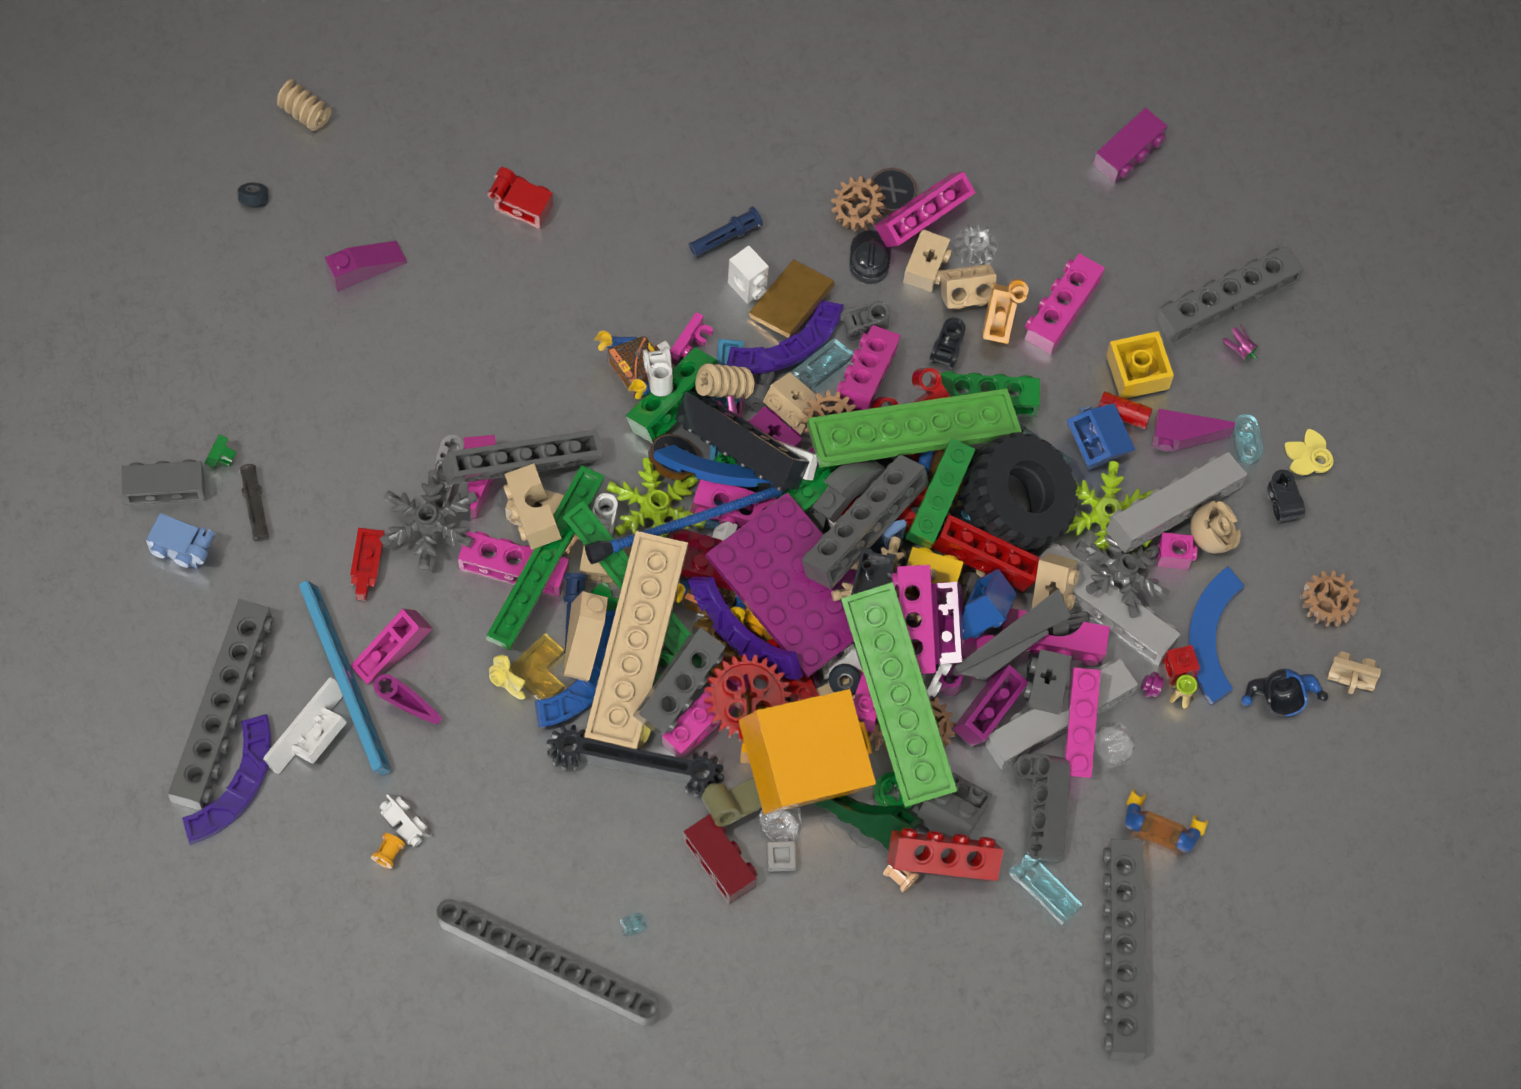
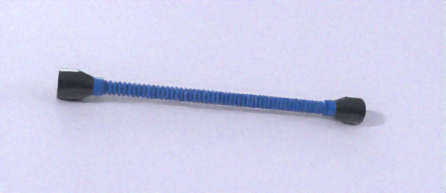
M771 486V488L641 532L661 536L680 528L682 529L683 527L685 528L686 526L688 527L689 525L691 526L771 499L772 497H781L786 492L779 491ZM635 534L619 540H598L586 544L585 552L590 564L593 565L605 561L613 553L619 552L621 548L624 549V547L632 546Z

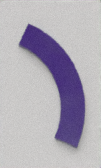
M822 300L807 326L800 333H796L790 338L779 342L776 346L765 349L764 347L739 348L731 346L727 365L746 367L752 374L778 371L802 362L817 352L830 339L840 322L839 315L843 311L844 304Z
M693 577L688 580L700 609L707 612L714 623L712 625L714 630L740 656L746 654L748 661H752L754 655H757L758 663H762L767 658L766 666L770 668L776 664L777 667L774 673L784 672L783 678L798 680L803 676L796 652L772 646L750 632L726 605L713 577Z
M267 714L241 721L244 740L242 760L226 791L215 802L213 801L203 809L182 818L189 845L204 841L228 827L240 817L256 797L269 767L263 758L272 745L271 728Z

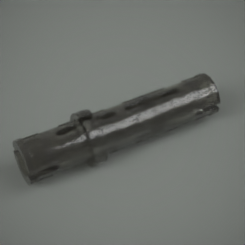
M245 464L239 468L243 483L241 492L242 496L246 499L252 539L255 542H263L270 537L261 498L263 489L258 482L256 465Z

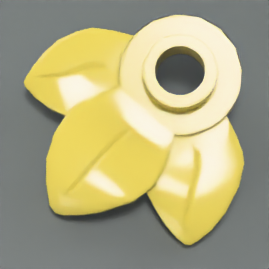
M1307 429L1304 442L1285 443L1286 454L1293 460L1289 468L1292 472L1298 475H1309L1313 472L1325 473L1331 469L1333 456L1326 449V440L1316 431ZM1316 459H1321L1324 464H1319L1316 462Z
M496 655L493 658V665L489 668L491 682L497 687L505 688L515 698L525 699L526 697L521 690L525 680L513 674L507 656Z

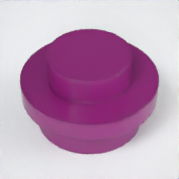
M1153 671L1150 675H1146L1142 681L1141 689L1144 690L1143 694L1145 697L1153 696L1156 698L1162 689L1164 679L1157 672Z

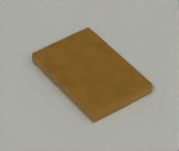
M793 259L750 310L749 316L764 326L790 338L835 286L834 280Z

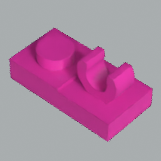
M697 312L694 314L671 348L670 356L673 365L676 366L693 350L691 345L694 340L698 345L705 347L706 339L701 337V334L713 335V328L709 325H703V315Z

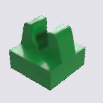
M220 434L218 435L204 462L205 465L214 468L218 462L230 466L236 451L226 446L228 438Z

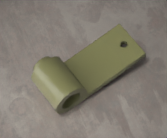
M754 777L730 790L723 784L714 783L706 787L702 794V800L714 823L720 827L729 825L762 808Z

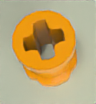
M384 833L381 845L377 852L372 854L371 858L383 867L392 869L393 861L399 850L404 849L405 843L390 833Z

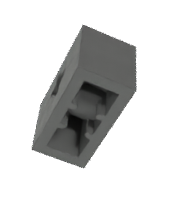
M1040 649L1038 658H1032L1029 673L1034 674L1033 681L1027 682L1024 697L1029 698L1028 708L1059 714L1072 656ZM1044 678L1049 679V684L1044 683Z

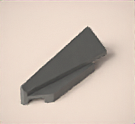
M1059 589L963 660V663L955 666L952 674L954 676L966 675L976 677L979 680H987L1047 636L1049 633L1047 629L1070 617Z

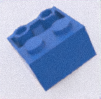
M1114 403L1087 410L1067 419L1069 431L1088 471L1135 451Z
M999 569L976 581L965 606L963 640L970 637L977 638L986 629L992 626L994 628L999 627L1007 620L1006 616L1013 606L1012 602L1016 592Z

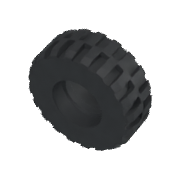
M1020 432L1002 435L979 448L975 455L972 456L961 481L963 482L961 498H964L965 503L963 507L966 515L968 514L972 521L970 522L971 525L1029 553L1058 540L1059 537L1068 531L1070 524L1073 523L1076 515L1074 509L1078 505L1076 480L1073 479L1071 474L1073 471L1070 465L1064 461V456L1059 450L1052 448V444L1046 440H1039L1035 435L1028 433L1024 435ZM1009 474L1019 479L1026 487L1030 497V512L1021 508L1013 499L1008 483Z

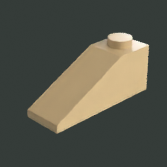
M582 591L572 602L563 676L587 682L590 680L605 623L607 597Z

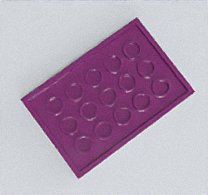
M787 492L706 553L705 557L781 649L796 652L802 673L808 679L854 643L842 600L833 601L831 591L845 589L842 583L853 585L856 573L850 569L832 589L806 577L801 560L819 542L823 534Z

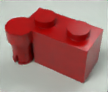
M500 167L494 176V183L487 192V196L492 200L497 196L494 202L495 209L540 229L553 206V193L544 186H536L529 183L525 178L516 176L508 168Z

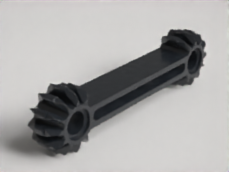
M574 724L571 726V730H567L562 725L561 733L553 730L551 733L553 739L547 740V747L550 748L547 751V756L554 758V766L562 763L564 771L568 769V765H572L573 769L577 770L578 762L666 779L685 783V791L689 793L694 789L696 798L709 785L724 782V775L721 774L724 770L723 765L717 764L718 757L716 756L708 759L707 751L703 753V757H699L698 753L694 752L692 755L693 760L629 748L586 739L584 737L586 731L582 729L576 732V725ZM573 744L576 746V749L568 752L563 749V746ZM703 770L708 773V776L701 779L696 777L695 773Z

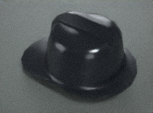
M867 230L860 232L853 238L851 243L850 271L854 278L861 283L876 284L882 281L889 271L891 247H886L877 231Z

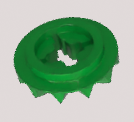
M888 772L883 774L874 786V798L878 806L899 805L909 810L912 805L905 807L901 794H899L898 802H896L893 796L887 795L891 792L892 784H894L897 791H900L895 773Z

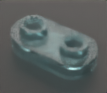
M1242 414L1235 418V427L1232 432L1236 456L1243 464L1253 465L1261 459L1263 454L1259 424L1253 416ZM1240 428H1246L1248 432H1242ZM1245 451H1250L1253 455L1248 456L1245 454Z

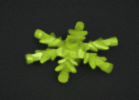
M649 457L642 459L645 472L638 471L639 475L646 481L641 482L643 486L648 488L646 494H640L637 487L633 491L625 481H623V487L610 481L606 490L619 494L616 498L617 501L630 500L628 505L635 502L641 505L639 512L630 510L632 515L620 516V519L624 522L614 528L615 534L620 537L629 529L635 534L639 523L644 527L646 518L654 520L655 524L651 527L653 528L665 524L664 519L667 516H672L675 521L682 517L693 515L694 513L690 512V510L682 511L684 506L675 509L671 502L673 499L683 500L680 496L692 495L688 488L698 483L695 475L687 477L683 482L675 480L673 488L668 484V492L665 493L658 490L657 487L662 483V481H657L660 474L656 470L654 471L653 463L651 465ZM706 520L693 526L702 530ZM668 533L661 535V537L667 538Z
M1116 461L1109 462L1108 475L1101 473V477L1106 485H1100L1105 491L1104 497H1095V489L1093 488L1090 492L1085 480L1082 481L1081 485L1076 482V496H1078V499L1084 500L1081 505L1091 504L1093 510L1090 514L1080 511L1082 516L1075 515L1073 523L1070 524L1066 532L1068 533L1076 529V535L1078 536L1085 526H1087L1089 531L1092 523H1098L1101 526V530L1095 533V536L1100 537L1094 543L1101 552L1104 549L1107 555V546L1110 545L1105 540L1104 535H1109L1106 532V525L1110 523L1112 514L1120 509L1123 511L1128 509L1134 501L1139 498L1144 500L1154 491L1153 489L1140 495V489L1138 488L1131 498L1127 493L1124 501H1118L1115 494L1121 491V488L1116 487L1123 481L1124 477H1117L1119 462ZM1105 508L1111 509L1113 513H1107ZM1152 539L1142 545L1147 547Z

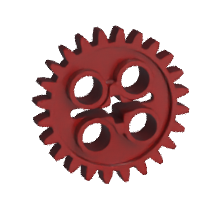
M743 654L741 662H738L737 658L732 656L731 665L723 661L721 664L723 671L715 668L713 673L717 678L709 677L707 680L713 687H705L704 693L711 695L703 701L704 704L711 705L706 710V714L715 715L711 724L720 722L719 732L725 729L729 730V739L734 733L738 734V742H741L743 739L738 720L747 716V700L743 698L746 691L744 675L748 676L749 698H753L750 703V714L756 711L755 707L758 705L770 708L789 703L785 700L791 698L792 693L784 691L789 686V682L780 681L784 676V672L774 673L777 667L776 664L770 668L766 666L767 658L762 663H758L757 655H754L752 661H748L746 654ZM755 679H762L765 681L767 688L757 689L753 681ZM736 681L740 689L738 691H731L727 688L726 682ZM738 707L742 711V716L734 718L729 714L728 709Z

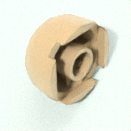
M1211 501L1198 508L1193 515L1190 527L1191 535L1193 536V541L1205 552L1212 554L1223 553L1236 548L1240 543L1241 532L1240 529L1236 531L1234 523L1237 522V518L1231 508L1222 501Z

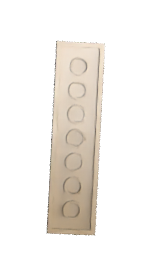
M636 531L584 735L586 739L638 749L644 724L632 715L654 686L688 549L687 542Z

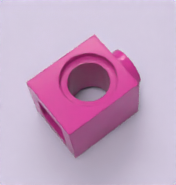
M1162 532L1158 542L1157 566L1188 570L1191 562L1196 561L1197 545H1193V536ZM1178 548L1182 550L1184 554H1176L1173 552L1172 549Z

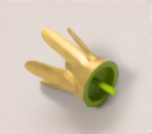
M1182 675L1178 678L1177 683L1171 686V689L1175 688L1169 698L1171 703L1182 696V708L1186 709L1189 706L1191 696L1193 695V698L1196 699L1197 681L1194 677Z

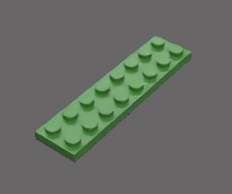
M1008 389L812 417L807 420V427L820 468L941 450L946 448L951 438L966 445L991 442L1002 435H1009L1014 432L1022 433Z
M892 582L841 598L905 807L958 791L894 583Z

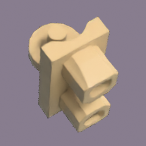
M1340 651L1337 657L1333 659L1327 679L1348 685V694H1353L1355 688L1374 691L1381 674V669L1377 668L1376 660L1366 658L1362 659L1361 663L1352 661L1350 653Z

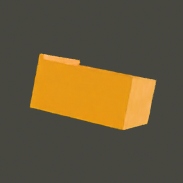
M850 689L757 710L738 720L764 815L854 794L876 784L868 756L873 752L864 722L859 723Z

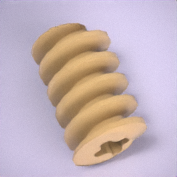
M295 79L288 80L280 89L277 97L278 107L284 109L286 113L299 120L301 124L306 125L311 131L322 128L332 114L331 106L326 108L325 101L321 100L318 102V96H311L310 90H304L301 84L296 85Z
M705 364L696 375L695 386L697 393L701 396L708 395L710 397L728 398V396L732 395L734 399H739L743 396L744 399H748L754 390V378L751 371L746 367Z

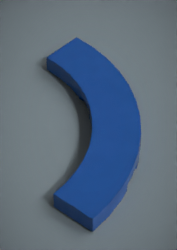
M675 445L655 450L654 453L656 461L680 473L682 469L694 473L697 479L742 487H756L757 483H770L772 485V482L756 477L753 474L754 471L750 468L708 460L682 450Z
M1229 566L1217 574L1201 594L1195 606L1188 632V645L1193 646L1200 667L1196 681L1211 706L1233 690V687L1222 671L1216 651V630L1220 616L1229 601L1244 588L1243 583Z
M616 610L606 611L605 623L590 680L587 682L577 679L561 693L547 699L534 701L538 728L568 720L593 703Z

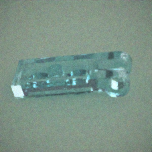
M834 338L790 373L813 391L814 388L852 360L853 352ZM806 376L808 380L804 381L801 378Z
M1028 853L1022 858V862L1018 866L1014 865L1008 871L1009 875L1016 882L1020 883L1061 925L1068 921L1082 907V904L1038 860L1032 859ZM1029 870H1032L1034 873H1036L1031 878H1029L1025 874Z

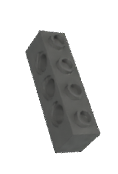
M701 627L693 629L632 716L657 735L665 734L666 732L670 733L678 723L676 717L680 711H685L693 701L691 696L696 688L700 690L707 682L709 677L706 674L711 667L715 668L723 659L722 651L726 646ZM694 654L701 658V666L699 668L694 667L692 664V656ZM679 675L683 676L686 680L684 690L679 689L676 684ZM664 697L668 698L671 702V708L668 712L664 711L661 707V701Z

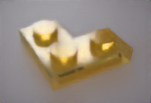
M544 633L510 666V669L515 676L525 680L523 687L537 700L553 697L564 690V685L548 671L564 655V650Z

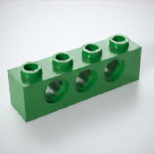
M695 347L672 369L673 390L670 394L656 396L650 391L625 415L632 431L651 443L660 435H664L677 422L675 417L685 392H697L695 381L699 369L705 364H718L717 360Z
M945 371L940 373L941 383L950 397L981 393L984 390L1008 389V392L1018 394V396H1010L1016 416L1037 417L1040 407V378H1033L1029 375L1008 377L1005 374L988 376L975 372L956 374L952 371ZM964 389L967 393L961 394L958 393L956 390Z
M951 438L905 539L925 548H931L974 454V448Z

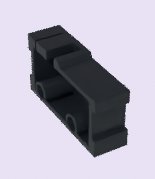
M862 548L851 595L892 583V573H895L898 561L897 555L891 553L883 555L873 553L871 549Z

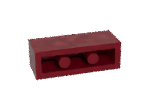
M709 814L683 831V841L725 900L730 904L756 887V876L758 874L750 862L745 863L740 856L742 851L734 840L729 841L725 835L727 832L725 827L717 826Z

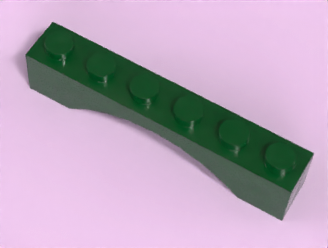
M847 795L815 802L818 807L827 809L837 815V818L842 822L850 823L858 828L863 835L879 841L887 850H889L892 830L902 831V828L916 830L922 820L899 805H870L857 801Z

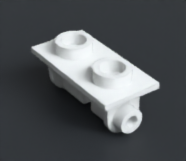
M387 795L390 802L387 800L380 805L381 814L392 827H396L400 822L403 823L397 832L408 845H412L415 848L422 842L421 836H432L427 829L428 823L409 809L411 804L402 795Z

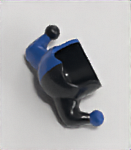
M1283 668L1272 672L1268 677L1249 681L1241 703L1244 706H1250L1254 695H1262L1265 697L1267 707L1272 714L1287 717L1300 713L1308 703L1307 691L1316 693L1317 699L1320 702L1328 700V693L1323 691L1314 675H1299L1291 669Z

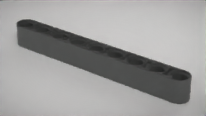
M447 899L438 905V923L444 930L641 1025L651 1026L658 1021L660 1003L653 995L455 900ZM446 911H455L457 915L455 918L447 920L442 917ZM472 922L481 924V928L475 932L469 931L467 926ZM496 934H502L506 937L504 942L498 944L494 943L491 939ZM520 946H528L531 949L527 955H519L516 952ZM545 958H552L555 960V964L551 967H544L541 965V961ZM572 969L580 972V976L576 979H569L565 974ZM599 981L605 985V988L601 991H594L590 985ZM620 993H625L630 997V1000L626 1003H619L615 1000V997ZM645 1005H650L655 1009V1012L651 1015H644L640 1012V1009Z

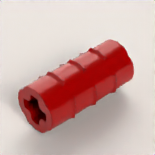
M1104 391L1098 407L1114 403L1123 422L1146 429L1153 408Z

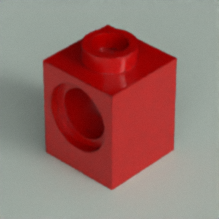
M1192 645L1166 651L1162 661L1170 686L1177 683L1178 678L1182 675H1190L1196 679L1200 670Z

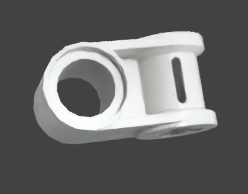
M669 347L652 352L643 350L644 368L647 373L651 393L656 396L670 394L673 390V375Z
M603 493L595 499L592 512L614 538L618 503L613 495ZM604 505H608L613 508L609 512H602L600 510V508Z

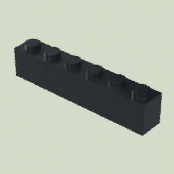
M685 392L675 420L683 424V429L691 433H697L701 436V441L717 446L718 452L721 454L732 456L736 459L738 465L752 469L756 477L772 482L771 486L782 492H786L787 489H799L810 461L709 396H701L697 392Z

